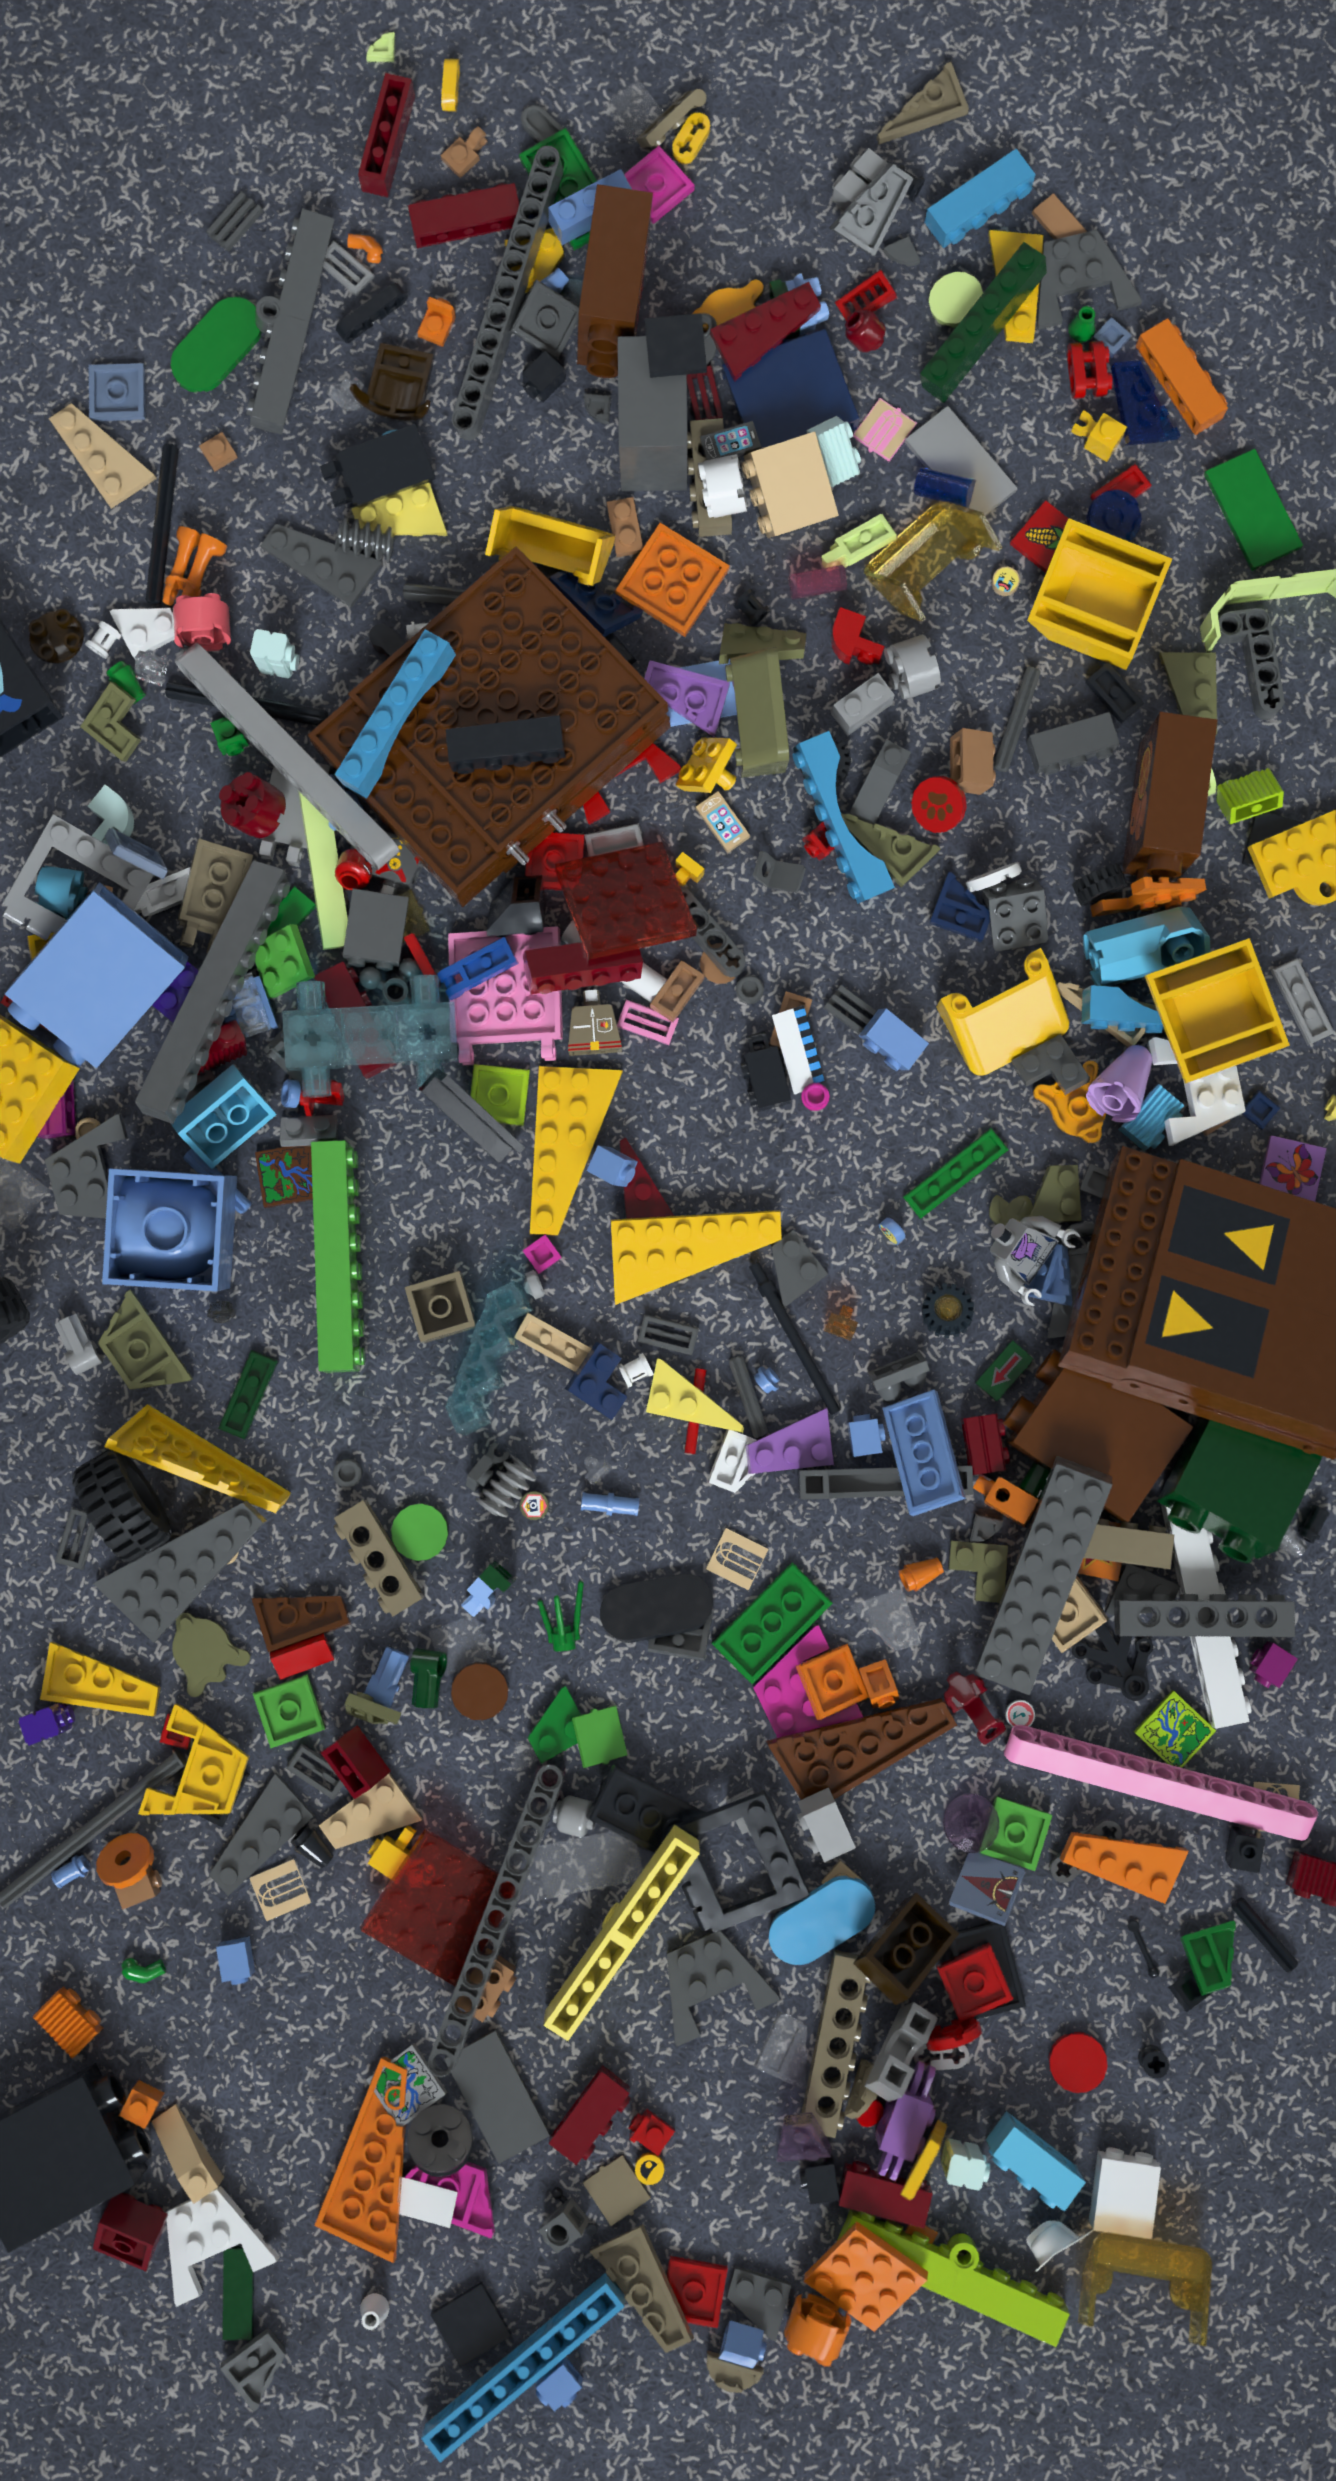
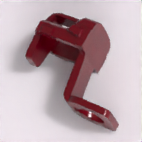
M958 1671L947 1677L949 1688L944 1692V1703L953 1713L960 1709L965 1710L979 1730L977 1738L983 1745H986L1006 1731L1002 1720L994 1719L980 1699V1695L987 1691L984 1686L985 1683L980 1677L974 1674L963 1676ZM992 1727L996 1728L994 1732L986 1735L988 1733L987 1730Z

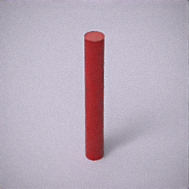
M695 1368L693 1385L704 1392L706 1370ZM688 1421L684 1453L696 1454L699 1423Z

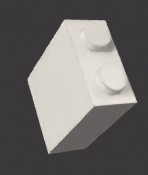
M1106 2148V2152L1098 2151L1089 2223L1094 2231L1152 2239L1161 2170L1160 2165L1156 2159H1153L1152 2155L1143 2152H1136L1135 2156L1124 2155V2151L1116 2148Z

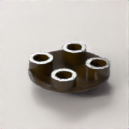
M66 609L45 613L29 624V643L31 649L39 659L45 662L55 664L66 662L73 658L82 647L84 640L82 625Z

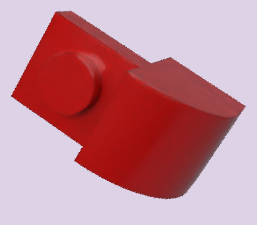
M840 607L831 636V644L836 656L848 665L853 655L857 656V660L863 664H879L885 646L860 637L866 616Z

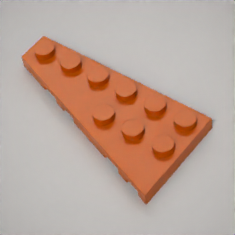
M383 2056L379 2061L314 2226L394 2263L397 2255L406 2125L403 2127L396 2125L394 2117L388 2114L374 2093V2090L384 2067L400 2073L401 2086H392L386 2091L385 2103L393 2110L405 2107L407 2069L390 2062L391 2059ZM393 2089L400 2090L399 2106L397 2107L392 2106L388 2101V2094Z

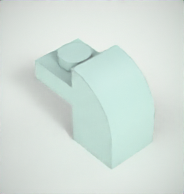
M104 785L89 803L88 807L103 820L92 837L108 845L105 838L108 829L113 828L130 837L134 827V817L125 801L112 789Z

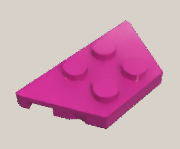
M467 2162L462 2169L450 2176L433 2177L425 2174L415 2166L404 2177L458 2192L451 2224L488 2238L494 2236L495 2227L486 2168Z

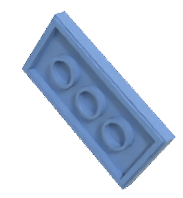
M933 1389L883 1407L909 1515L915 1516L966 1499L938 1391Z

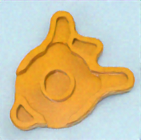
M753 280L743 288L719 289L711 293L702 306L692 314H709L716 320L718 326L755 308L754 303L763 293V284L759 280ZM708 324L703 325V331L706 333L709 328Z
M1086 1061L1082 1067L1090 1077L1089 1083L1067 1095L1063 1093L1056 1081L1053 1085L1040 1084L1034 1088L1033 1096L1048 1106L1054 1122L1063 1132L1080 1137L1085 1142L1092 1144L1099 1141L1102 1137V1125L1106 1113L1103 1116L1098 1114L1090 1106L1086 1098L1089 1085L1097 1078L1098 1064L1095 1061Z

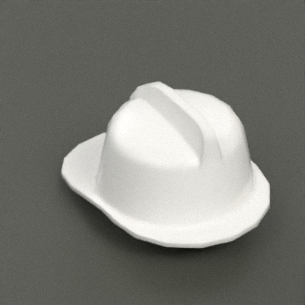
M1046 2221L1039 2225L1026 2240L1040 2264L1036 2272L1055 2254L1086 2237L1093 2230L1078 2236L1059 2221Z

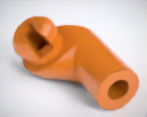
M348 234V248L361 249L368 252L367 261L370 263L381 262L383 249L373 237Z

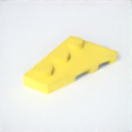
M429 482L362 507L351 508L354 518L359 519V525L362 529L368 521L370 522L371 531H374L377 524H381L382 533H385L389 526L392 527L393 536H447Z

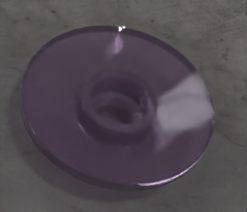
M964 1794L955 1798L948 1805L944 1814L943 1827L947 1839L955 1848L966 1853H978L989 1848L995 1841L999 1832V1817L993 1804L985 1797L977 1794ZM973 1818H976L979 1822L976 1829L972 1828L970 1824Z

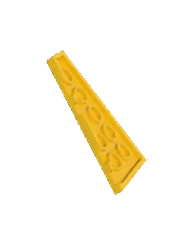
M773 1210L610 1220L615 1305L782 1240L781 1212Z

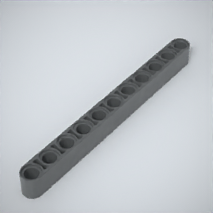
M552 146L541 147L535 155L452 414L453 426L460 438L464 440H474L481 432L512 332L509 330L519 313L529 277L549 220L548 207L554 204L564 169L559 152ZM555 162L552 166L545 167V164ZM546 188L544 192L536 193L538 189ZM531 214H538L537 217L528 219V216ZM522 240H530L525 245H519ZM521 265L519 270L511 271L514 266ZM513 291L511 296L502 297L505 292ZM498 317H505L501 323H494ZM497 343L493 349H486L488 344ZM481 369H489L485 375H477ZM473 395H480L478 400L474 402L469 401ZM464 421H472L471 425H469L468 427H461Z
M545 1765L538 1771L428 2059V2068L437 2077H445L450 2074L460 2058L564 1783V1773L556 1765ZM549 1769L556 1771L558 1774L557 1783L551 1787L543 1782V1774ZM537 1797H542L547 1801L548 1807L543 1814H537L533 1810L532 1804ZM526 1825H532L537 1831V1837L533 1842H527L522 1837V1830ZM516 1853H521L526 1858V1866L522 1870H516L511 1864V1859ZM506 1881L513 1883L516 1891L512 1898H506L501 1894V1885ZM493 1910L503 1912L505 1921L502 1926H495L491 1923L490 1914ZM487 1938L493 1942L494 1951L492 1954L486 1955L480 1951L479 1942L481 1939ZM471 1967H478L483 1972V1979L480 1983H473L469 1979L468 1972ZM460 1996H467L471 1999L472 2008L470 2011L464 2012L459 2009L457 2001ZM449 2025H456L460 2028L461 2037L459 2040H451L447 2036L446 2030ZM438 2054H445L449 2057L450 2066L448 2069H440L436 2065L435 2059Z

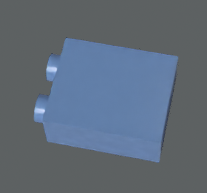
M99 882L10 985L5 995L13 1002L7 1009L19 1023L28 1029L35 1030L41 1023L56 1035L58 1039L53 1044V1047L65 1060L77 1067H80L87 1060L97 1069L185 968L188 956Z

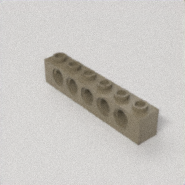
M833 1950L799 2123L800 2129L803 2132L836 2138L837 2129L842 2130L845 2113L841 2111L843 2100H848L851 2085L850 2082L846 2081L848 2071L854 2070L856 2053H853L852 2050L854 2041L859 2042L862 2024L858 2023L860 2012L865 2013L868 1995L864 1994L865 1984L871 1983L853 1964L859 1956L858 1954ZM844 1980H855L857 1982L856 1987L852 1991H844L841 1989V1984ZM841 2008H847L851 2011L849 2018L846 2020H838L835 2014ZM840 2037L845 2040V2044L840 2049H833L829 2046L832 2039ZM828 2067H836L839 2069V2074L835 2078L830 2079L824 2076V2071ZM829 2096L834 2101L830 2107L823 2108L818 2104L820 2098Z

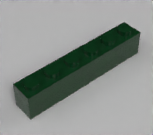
M1025 242L1021 244L920 373L922 388L945 403L1047 273L1046 256Z

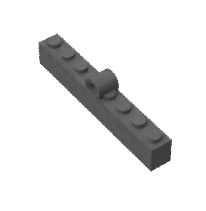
M303 208L300 218L295 217L291 234L296 236L294 244L288 243L285 260L289 261L287 270H281L278 283L279 286L283 287L281 296L276 294L275 297L265 296L257 302L255 312L257 328L265 333V337L270 338L268 347H262L259 363L264 365L262 373L256 372L253 389L257 390L255 399L250 398L246 415L251 416L250 426L281 435L283 434L334 224V218ZM265 314H272L273 317H268Z

